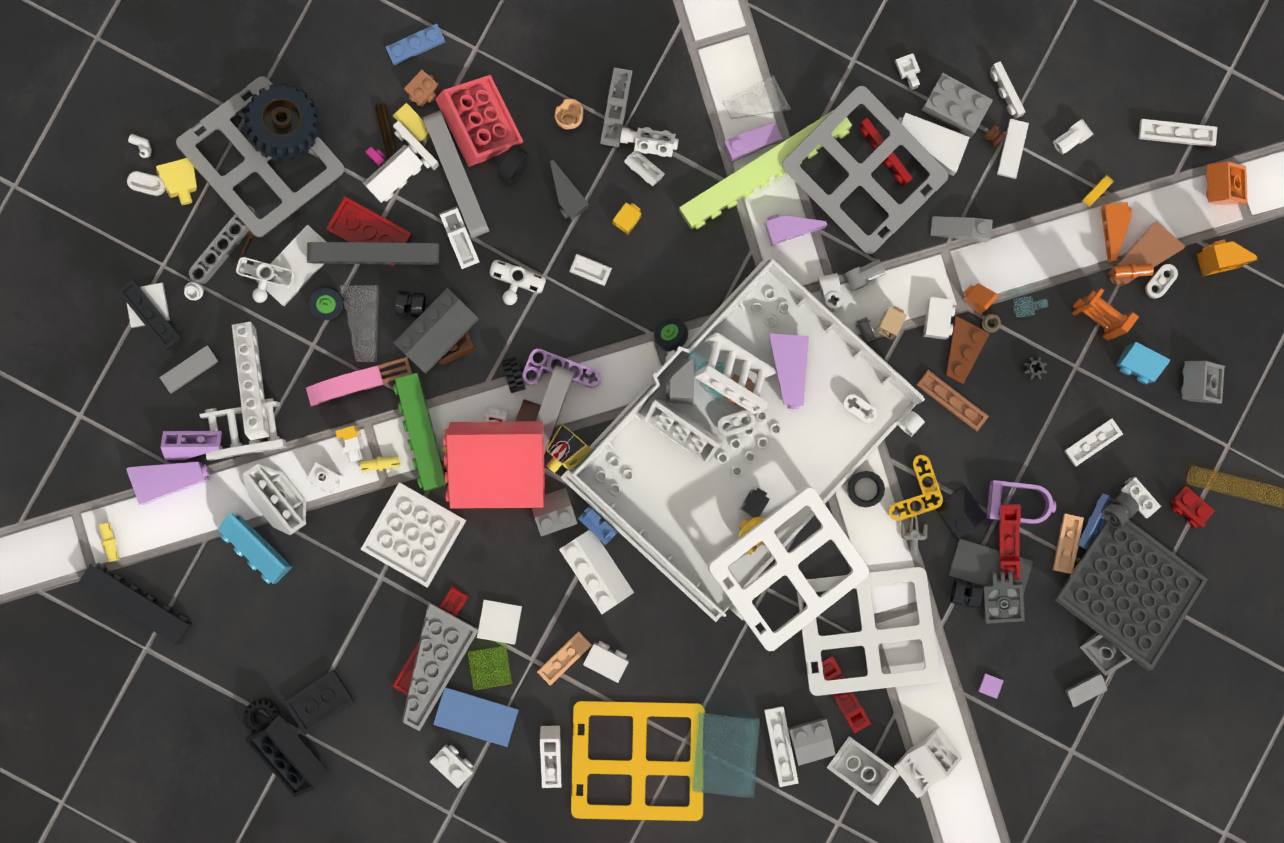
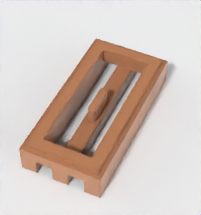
M408 357L376 365L379 366V369H383L404 362L406 364L402 367L381 372V376H386L403 370L408 371L407 373L382 379L384 384L395 381L396 378L413 374Z

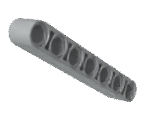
M441 111L423 117L471 237L475 238L489 232Z

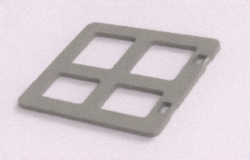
M263 76L255 79L246 88L235 94L176 140L178 149L256 237H262L344 173L343 164L325 143L317 137L315 138L316 143L310 149L327 168L299 191L292 192L267 163L272 157L269 155L266 158L261 155V151L257 152L230 121L231 118L246 108L249 102L251 103V97L246 101L241 97L249 91L252 95H259L260 89L265 88L268 90L269 85H273L268 78ZM203 126L206 131L197 136L194 132ZM215 130H220L245 158L241 164L225 176H221L196 148V144ZM253 172L258 173L282 201L277 208L262 219H258L233 191L237 184Z
M864 86L855 88L782 163L783 170L867 254H873L948 180V172ZM859 104H863L890 133L862 163H858L831 135L832 131ZM818 145H822L849 174L830 195L826 194L800 167V163ZM899 145L904 146L929 173L928 178L901 204H898L871 176V173ZM928 184L932 189L923 196L920 191ZM858 186H862L888 213V217L870 235H866L840 208V204ZM886 226L889 231L881 238L877 233Z

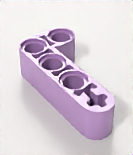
M535 349L531 352L523 371L524 381L528 385H536L539 383L544 370L553 373L554 369L551 368V364L553 361L559 360L564 369L570 370L572 367H577L580 370L579 375L572 378L573 382L589 388H596L601 382L598 371L542 349ZM538 353L544 356V360L541 363H536L533 360L534 356ZM583 370L586 371L585 375L591 377L592 374H595L597 381H593L591 384L588 378L583 377V381L580 380L583 376ZM528 372H536L537 378L534 381L527 380Z

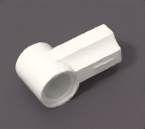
M1081 119L1071 126L1066 133L1053 141L1054 147L1063 155L1078 143L1081 144L1091 137L1093 132L1084 120Z

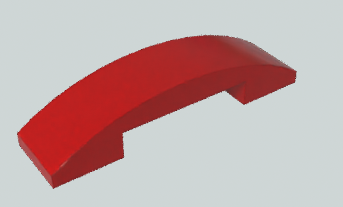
M1020 504L1000 505L999 566L1000 571L1005 573V579L1008 578V571H1012L1013 580H1020Z
M833 656L822 662L823 676L826 681L845 679ZM853 692L831 694L854 734L871 725L870 720Z

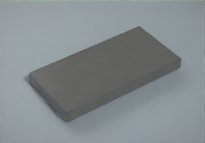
M958 539L948 576L981 585L993 584L992 572H996L997 579H1000L999 550ZM1019 557L1020 580H1013V583H1023L1024 595L1033 561Z

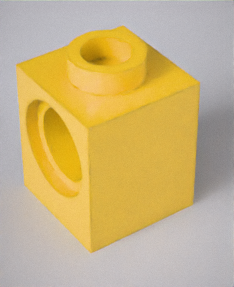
M625 203L613 219V225L628 235L641 218L640 208L633 203L630 205Z

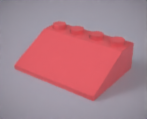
M491 75L445 89L435 99L468 167L484 162L524 142Z

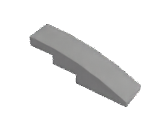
M614 67L600 144L615 147L620 145L632 70Z

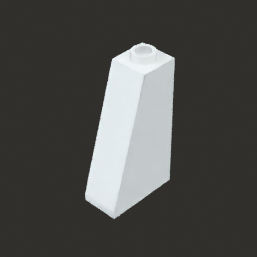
M905 113L903 118L899 117L898 121L941 164L949 175L954 176L970 137Z

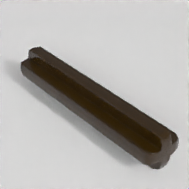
M382 103L377 104L375 109L386 154L389 159L397 150L386 106Z

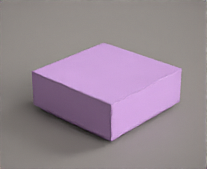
M984 673L978 692L997 699L1003 680Z

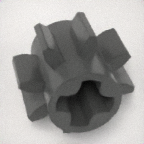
M1030 357V363L1023 364L1026 367V371L1023 374H1028L1030 376L1029 380H1032L1034 376L1040 380V374L1047 373L1044 370V366L1047 363H1042L1041 357H1038L1036 361ZM1037 365L1036 368L1038 369V371L1033 372L1034 369L1032 368V366Z

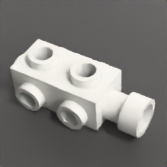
M645 127L638 128V131L635 132L630 131L629 128H622L620 143H635L634 151L672 157L673 150H677L679 139L675 138L676 134L670 133L667 130L661 132Z

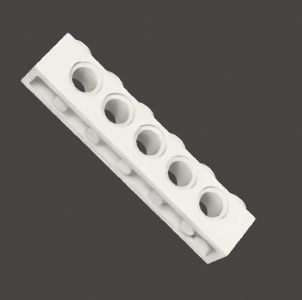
M251 321L233 324L232 331L244 432L250 440L269 437L256 329Z

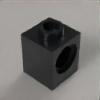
M759 488L757 490L751 489L740 509L752 517H760L770 500L766 497L768 493Z

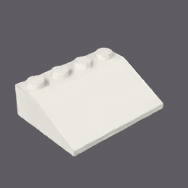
M660 397L652 403L644 419V422L705 464L709 463L723 442L716 433H710L704 429L700 422H694L684 411H678L668 400H662Z

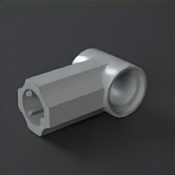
M878 259L861 268L857 267L845 273V276L852 291L866 286L868 282L885 275L886 272L882 262Z

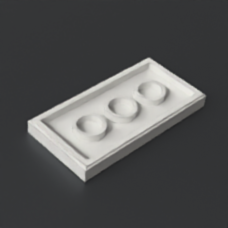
M308 224L271 263V265L290 269L295 273V281L291 288L266 284L265 290L283 306L324 265L307 263V243L326 242ZM265 269L262 272L263 278H267L271 274L270 269ZM284 270V274L291 275L290 271Z

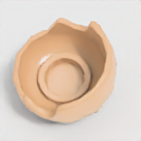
M564 99L563 103L557 106L555 110V121L558 126L566 130L578 127L582 123L584 114L581 103L575 99Z

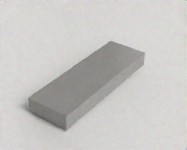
M207 345L159 378L172 394L217 364L219 360Z

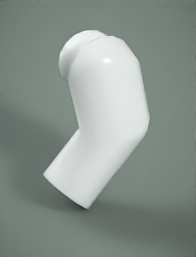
M131 134L128 142L138 146L139 155L142 158L151 156L152 148L148 139Z

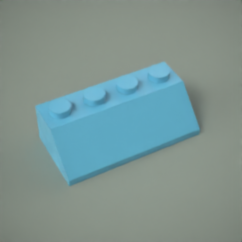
M229 513L218 529L222 533L220 537L227 543L231 542L235 546L234 551L241 557L244 555L249 560L247 562L248 565L262 573L261 577L268 584L270 582L276 584L292 566L238 513Z

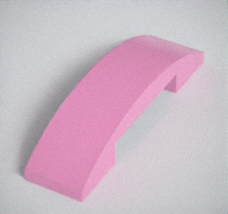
M379 366L322 381L307 387L306 391L310 405L315 406L334 398L384 385Z

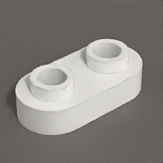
M1165 264L1156 271L1145 286V292L1150 298L1156 299L1165 294L1177 279L1178 271L1176 267L1171 264ZM1164 271L1169 273L1168 278L1164 277ZM1152 286L1157 287V292L1152 291Z
M748 410L724 416L718 421V430L724 436H731L750 430L755 425V416ZM743 418H748L750 420L749 423L743 424ZM727 423L731 425L729 430L724 429V425Z

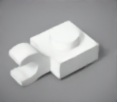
M914 54L896 59L895 64L901 79L907 77L911 90L918 88L920 83L916 74L920 72Z

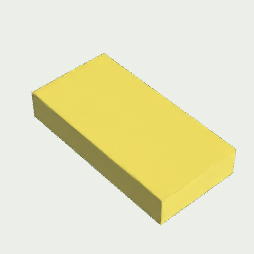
M407 103L393 115L419 143L430 135L425 122Z

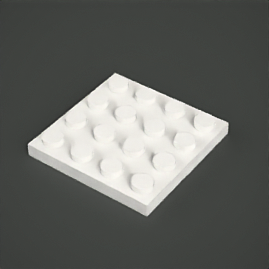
M399 482L361 550L428 588L467 520Z

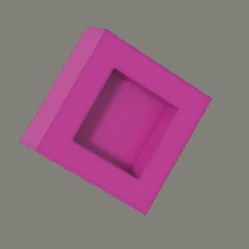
M370 147L366 151V154L379 167L385 163V155L378 148L374 150Z

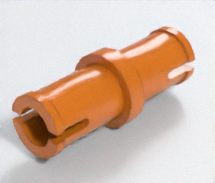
M1131 263L1129 266H1113L1112 276L1115 279L1124 277L1135 279L1137 276H1152L1154 273L1152 264L1136 265Z

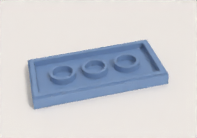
M445 687L433 725L508 747L519 709Z

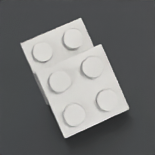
M937 728L927 739L909 748L894 767L909 786V789L919 798L924 795L931 785L947 778L962 758L942 730Z

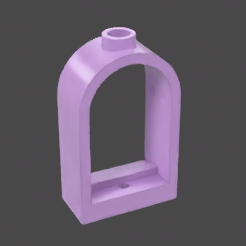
M996 480L990 481L986 519L999 520L1002 486L1032 489L1038 491L1043 496L1045 509L1042 515L1036 519L1021 518V523L1034 524L1043 522L1050 516L1051 512L1055 513L1056 501H1053L1051 494L1042 486Z

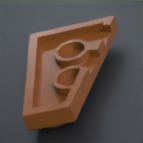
M955 316L945 376L960 384H964L989 333Z

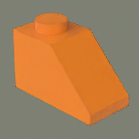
M977 283L975 286L971 284L964 291L966 296L962 300L978 314H981L988 309L999 295Z

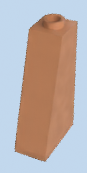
M1156 221L1149 226L1115 266H1129V264L1135 263L1136 265L1152 264L1155 267L1184 249L1185 245ZM1112 269L1107 273L1110 281L1116 286L1120 285L1122 287L1134 280L1130 277L1115 279L1112 276Z

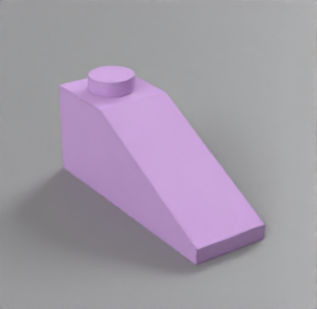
M774 122L724 141L723 146L730 162L733 163L783 140Z
M778 214L768 217V221H765L764 224L771 246L824 229L827 226L826 221L785 215L779 217Z
M163 431L161 450L164 459L186 460L220 449L222 432Z

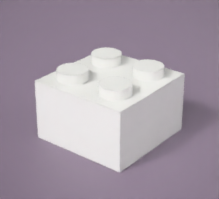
M599 641V643L594 642L583 665L618 683L629 662V659L626 658L627 654L616 650V652L609 650L610 646L602 641Z

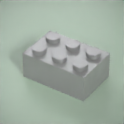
M942 73L921 111L971 138L993 100Z

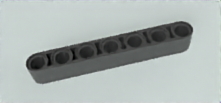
M308 242L307 263L439 264V244Z

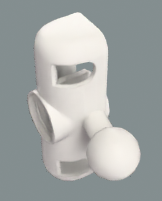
M246 257L239 259L236 272L239 275L259 281L258 288L252 293L253 299L258 303H262L267 299V292L265 290L267 283L291 288L295 281V273L290 269ZM247 260L253 261L254 265L247 264ZM265 269H270V276L263 278L262 272ZM284 270L290 271L291 275L284 274Z
M500 260L493 261L489 272L491 277L511 284L509 290L502 297L507 305L516 303L518 287L539 294L543 291L546 283L544 276ZM494 272L501 274V278L495 277ZM514 272H521L523 274L522 280H514L512 277ZM530 285L537 287V291L531 290Z

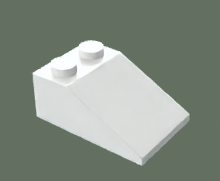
M851 737L847 738L827 767V769L877 805H879L899 777L897 770Z

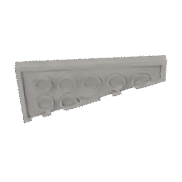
M430 602L427 605L402 717L403 723L418 731L421 730L479 631L472 625Z

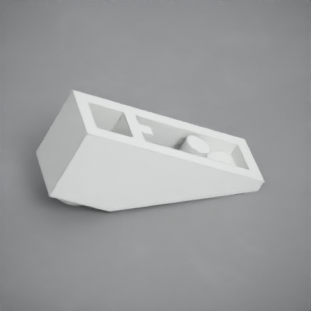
M541 726L542 788H561L560 726Z

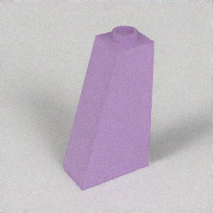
M769 334L783 404L787 405L789 409H799V406H804L809 336Z
M202 462L126 468L139 505H146L209 481L208 475H210L207 466L203 465Z

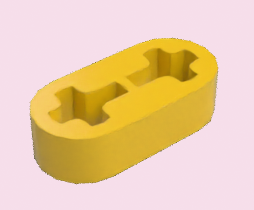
M1106 175L1082 201L1090 207L1114 181Z

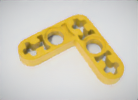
M924 455L915 457L913 461V469L922 495L891 505L889 516L894 521L917 516L935 510L942 505L943 497L931 462ZM919 459H921L922 462L926 461L927 464H925L924 468L925 471L930 470V473H925L922 476H919V473H922L921 467L916 466V464H918ZM925 477L932 478L933 485L931 487L923 486L922 480ZM932 495L935 498H939L937 505L929 503L927 504V509H925L924 502L921 499L925 498V502L929 501ZM918 501L921 504V509L916 512L911 510V502ZM903 504H907V510L910 514L906 515V511L901 512L900 517L892 514L895 507L901 510L905 508Z

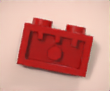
M1183 486L1169 502L1173 506L1172 510L1180 516H1185L1188 519L1186 522L1193 528H1204V523L1215 512L1187 486Z

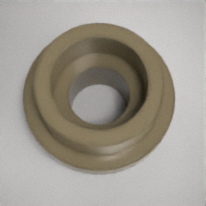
M987 314L982 319V328L986 332L994 333L999 330L1001 320L995 314ZM989 320H992L994 322L993 327H990L988 325Z

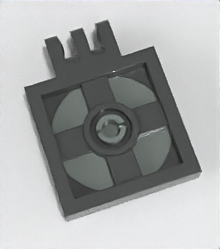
M1000 571V579H997L996 572H992L993 584L983 585L986 624L1025 621L1023 583H1013L1012 571H1008L1007 579H1005L1004 571Z

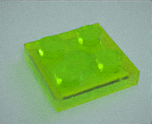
M506 645L468 651L474 690L512 684Z

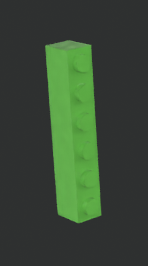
M414 373L396 378V384H393L395 394L400 397L401 402L398 403L399 411L401 414L404 413L405 421H403L404 430L409 432L410 439L407 441L410 451H414L415 458H412L414 468L419 470L420 476L417 477L419 487H423L424 491L446 486L448 483H445V471L420 375Z

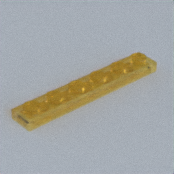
M1190 466L1186 485L1284 509V488L1196 466Z

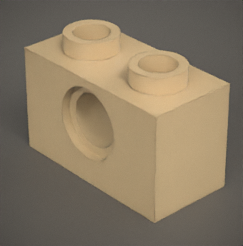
M897 306L889 307L884 312L875 332L891 340L895 338L907 317L903 313L904 310Z

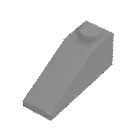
M933 216L930 236L987 243L991 239L993 220Z

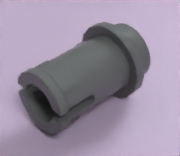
M867 317L856 321V327L859 328L864 342L876 338L869 324L871 321Z

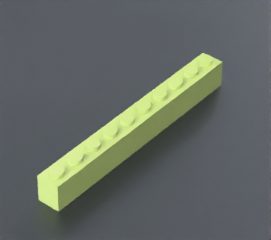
M830 113L679 207V212L691 230L693 228H701L706 224L705 221L707 219L717 218L726 207L728 209L733 208L738 204L737 200L742 197L747 199L754 194L753 190L760 187L762 189L770 184L769 180L776 177L778 179L786 174L782 167L784 159ZM847 117L832 131L831 135L834 138L840 137L841 139L850 133L849 130L852 124ZM818 145V146L807 156L808 159H810V158H812L813 156H815V155L818 153L817 150L820 149V148L823 147V146H822V145Z

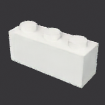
M403 145L363 184L381 203L383 201L386 202L393 196V192L397 188L400 189L407 183V179L411 175L414 176L421 170L423 163L409 147Z

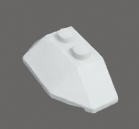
M257 464L242 474L249 498L272 527L291 535L306 524V501L283 472Z

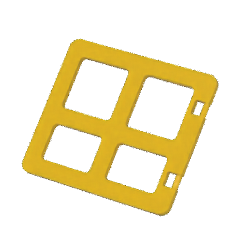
M577 702L573 709L572 815L578 819L700 820L703 816L704 707L699 703ZM591 715L631 716L633 718V752L631 760H591L588 758L589 717ZM648 717H689L691 719L689 761H649L646 759ZM578 724H585V735H578ZM588 775H631V804H588ZM646 776H689V805H646ZM577 784H583V795H576Z

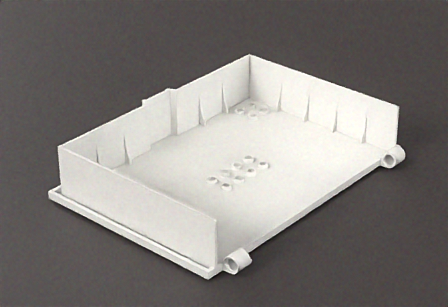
M769 254L683 347L679 346L676 352L672 350L665 357L666 363L663 366L659 364L652 371V380L589 446L593 452L573 470H567L561 477L564 482L715 622L721 616L725 617V612L728 609L733 611L742 621L744 620L709 572L708 564L738 540V534L741 530L739 525L745 519L749 521L753 518L740 509L751 489L757 490L759 488L768 493L766 497L770 500L760 515L763 518H767L806 487L813 488L825 504L896 426H899L912 437L925 423L918 414L911 411L915 405L925 400L924 396ZM715 333L722 334L734 344L776 369L769 334L809 336L804 406H799V409H789L787 405L783 404L777 373L764 378L760 397L767 401L768 404L765 410L754 414L755 425L753 428L731 436L722 435L718 430V421L724 416L744 411L745 409L724 400V395L695 378L696 371L708 365L713 347L707 344L705 339ZM719 352L715 369L723 374L728 356ZM691 359H695L693 404H671L678 411H684L694 422H700L704 429L710 433H716L720 440L723 441L708 464H705L644 422L652 403L660 397L662 400L666 399L670 402V398H666V383H670L671 377ZM734 361L730 378L733 377V374L738 376L741 374L742 365ZM749 370L748 378L755 383L757 374ZM854 394L872 405L877 411L876 419L873 422H865L849 412L843 405L845 397ZM856 398L848 399L847 401L849 408L854 406L858 409L860 406L855 403ZM862 408L860 410L865 414V419L873 417L871 414L872 409L865 410ZM743 418L742 423L748 424L750 420ZM728 423L724 425L725 430L731 428V425ZM808 505L775 529L774 534L784 548L814 516ZM762 543L751 555L746 552L728 566V570L739 586L744 588L764 571L774 560V557L765 544ZM728 577L723 580L727 588L733 584Z

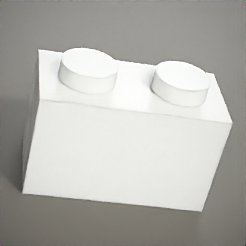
M936 297L927 299L923 337L946 340L949 338V335H952L953 324H950L951 316L954 317L956 308L953 305L952 299Z

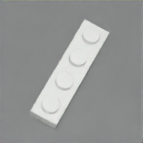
M1141 119L1138 139L1214 147L1216 146L1217 127Z
M784 707L765 709L764 713L779 787L798 784Z

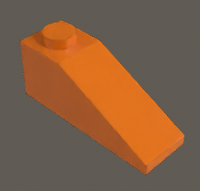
M1128 202L1105 204L1101 207L1108 264L1117 260L1130 218H1132V209L1128 206Z

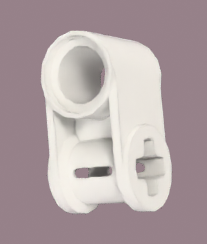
M838 274L818 277L824 305L831 312L837 311L842 304ZM831 298H834V301H838L835 306L829 303Z

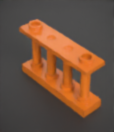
M1101 288L1097 291L1093 290L1083 299L1079 298L1073 305L1075 309L1072 314L1085 313L1104 328L1105 333L1102 337L1109 341L1128 333L1139 316L1134 312L1128 315L1121 314L1100 298L1105 291Z

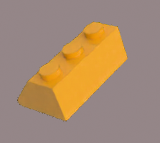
M1225 240L1216 241L1214 244L1202 248V252L1197 254L1202 276L1240 268L1257 260L1255 254L1233 241L1226 243Z

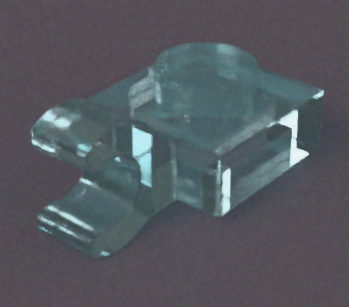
M1032 296L1012 299L1015 318L1034 316L1036 309L1048 307L1047 299L1033 301Z

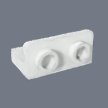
M1136 477L1129 478L1124 482L1125 486L1121 491L1129 494L1136 500L1139 505V512L1144 518H1149L1161 507Z
M446 744L430 763L452 784L459 788L474 772L472 769L473 764L466 758L463 760L458 755L459 751L453 745L448 746Z

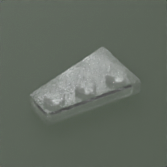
M774 76L723 101V105L731 119L791 110Z

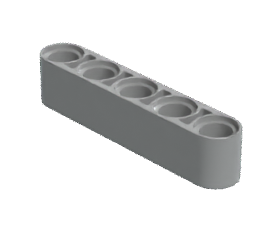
M247 205V207L253 212V214L257 218H259L257 211L251 206ZM236 214L190 268L189 276L193 281L199 284L207 283L250 231ZM235 226H240L238 234H232V229ZM228 241V246L225 249H220L221 242ZM215 255V262L208 264V258ZM203 270V277L197 279V271Z
M555 366L536 421H543L544 457L574 375L573 371L559 366Z

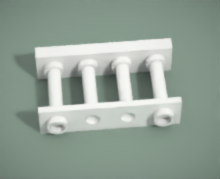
M715 333L707 337L705 342L713 347L707 366L696 371L695 378L753 414L765 410L768 402L760 397L764 378L775 374L776 369L734 344L722 334ZM719 352L728 356L723 374L715 369ZM734 361L742 365L738 383L730 378ZM749 370L757 374L753 393L745 387Z
M273 398L265 399L270 436L268 441L261 442V440L254 439L249 441V445L242 446V443H239L235 414L242 413V407L217 411L216 408L206 409L205 413L200 414V418L208 419L210 431H218L216 417L227 415L232 443L230 448L223 449L220 446V449L206 453L207 460L287 448L286 440L280 439L277 436L273 407L280 406V403L274 401Z

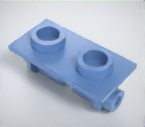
M590 506L578 518L605 545L617 534L615 528L607 523Z

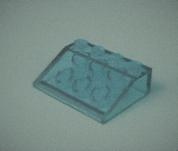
M699 713L692 791L754 798L760 727L759 718Z

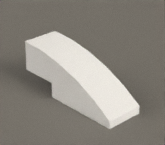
M456 206L439 213L461 268L463 269L478 263L479 259L458 207Z

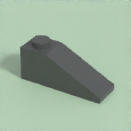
M552 160L550 165L561 208L559 212L565 219L569 218L572 221L589 208V203L555 161Z

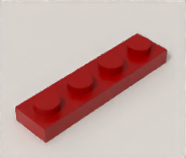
M868 118L860 123V133L864 138L868 137L872 143V149L875 150L884 139ZM894 152L883 161V164L894 172L893 176L899 184L902 183L905 186L911 182L913 178Z

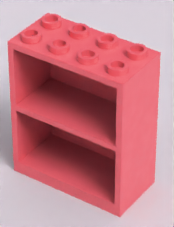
M543 421L450 422L449 428L445 429L443 438L444 447H446L444 464L447 465L445 483H448L446 502H450V508L544 507Z

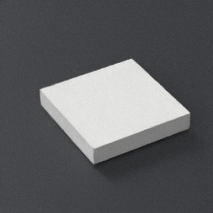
M157 283L140 287L167 321H170L164 284ZM127 304L131 327L145 326Z
M484 600L477 638L515 645L522 606Z

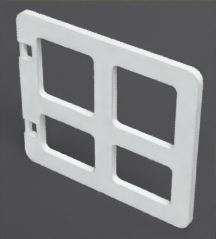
M811 487L801 490L708 564L709 572L721 586L760 643L768 651L777 649L869 575V568L817 492ZM808 505L821 523V528L791 552H787L774 534V531ZM828 540H832L851 567V572L821 596H818L799 570L798 564ZM762 541L774 557L775 564L746 587L741 588L729 572L728 566L758 542ZM786 575L805 601L806 607L779 629L772 632L752 604V600L782 576ZM727 577L733 583L728 588L723 582ZM758 623H761L765 628L761 633L755 627Z
M921 567L869 572L868 577L854 587L858 597L862 628L860 632L820 636L818 634L816 618L802 628L809 691L815 696L937 682L940 679L941 674L927 574ZM846 575L807 579L815 593L825 592ZM912 582L914 584L919 624L917 626L878 630L875 626L871 587ZM797 591L799 611H802L805 601ZM921 640L925 662L924 670L892 674L882 673L878 649L879 644ZM854 646L864 647L867 676L830 681L824 679L821 660L822 650ZM811 662L818 663L819 673L812 674Z

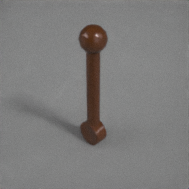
M250 231L247 233L248 238L237 260L233 262V266L236 268L250 240L255 237Z

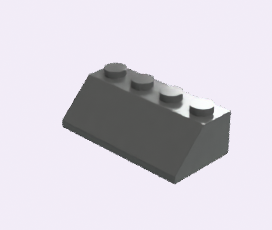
M446 288L404 331L394 344L427 374L479 318Z

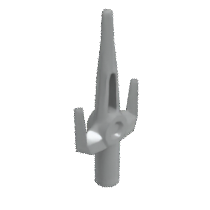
M913 501L912 510L915 512L917 511L916 501ZM917 516L911 517L910 531L908 533H905L904 524H901V538L910 540L911 556H918V540L927 539V525H924L923 534L920 533ZM913 518H915V529H913Z

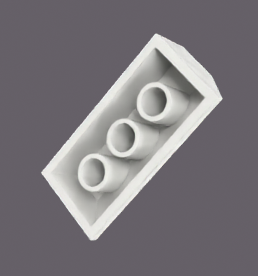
M590 530L559 549L601 614L634 593L601 541Z

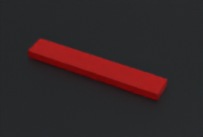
M452 586L439 608L457 617L469 596ZM419 642L392 687L405 695H408Z

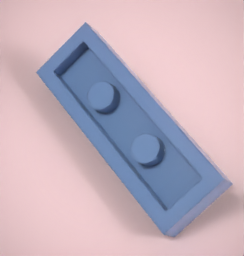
M435 24L386 46V49L395 66L445 43V39L438 24Z
M1102 493L1096 503L1092 516L1088 519L1084 532L1080 536L1077 545L1086 551L1106 522L1103 518L1102 510L1114 500L1109 495Z

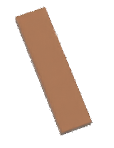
M929 370L925 372L916 384L918 388L976 432L989 417Z

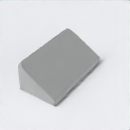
M1096 673L1064 691L1074 708L1107 691V687L1101 673Z

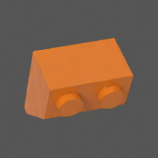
M1229 161L1207 165L1205 175L1208 185L1206 191L1208 203L1217 205L1248 204L1246 166Z

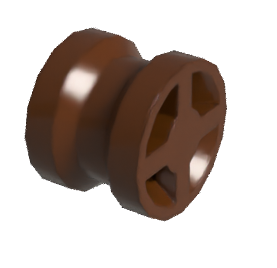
M995 124L983 138L989 140L995 148L1008 133L1001 131L999 125Z

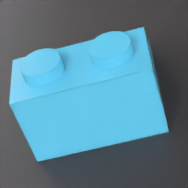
M1134 342L1125 346L1116 366L1120 368V372L1126 375L1132 374L1137 377L1139 382L1147 384L1156 381L1168 365L1170 359L1138 342Z

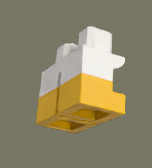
M351 426L335 431L337 439H344L345 447H343L341 452L342 454H347L349 463L363 460L361 449H365L359 426Z

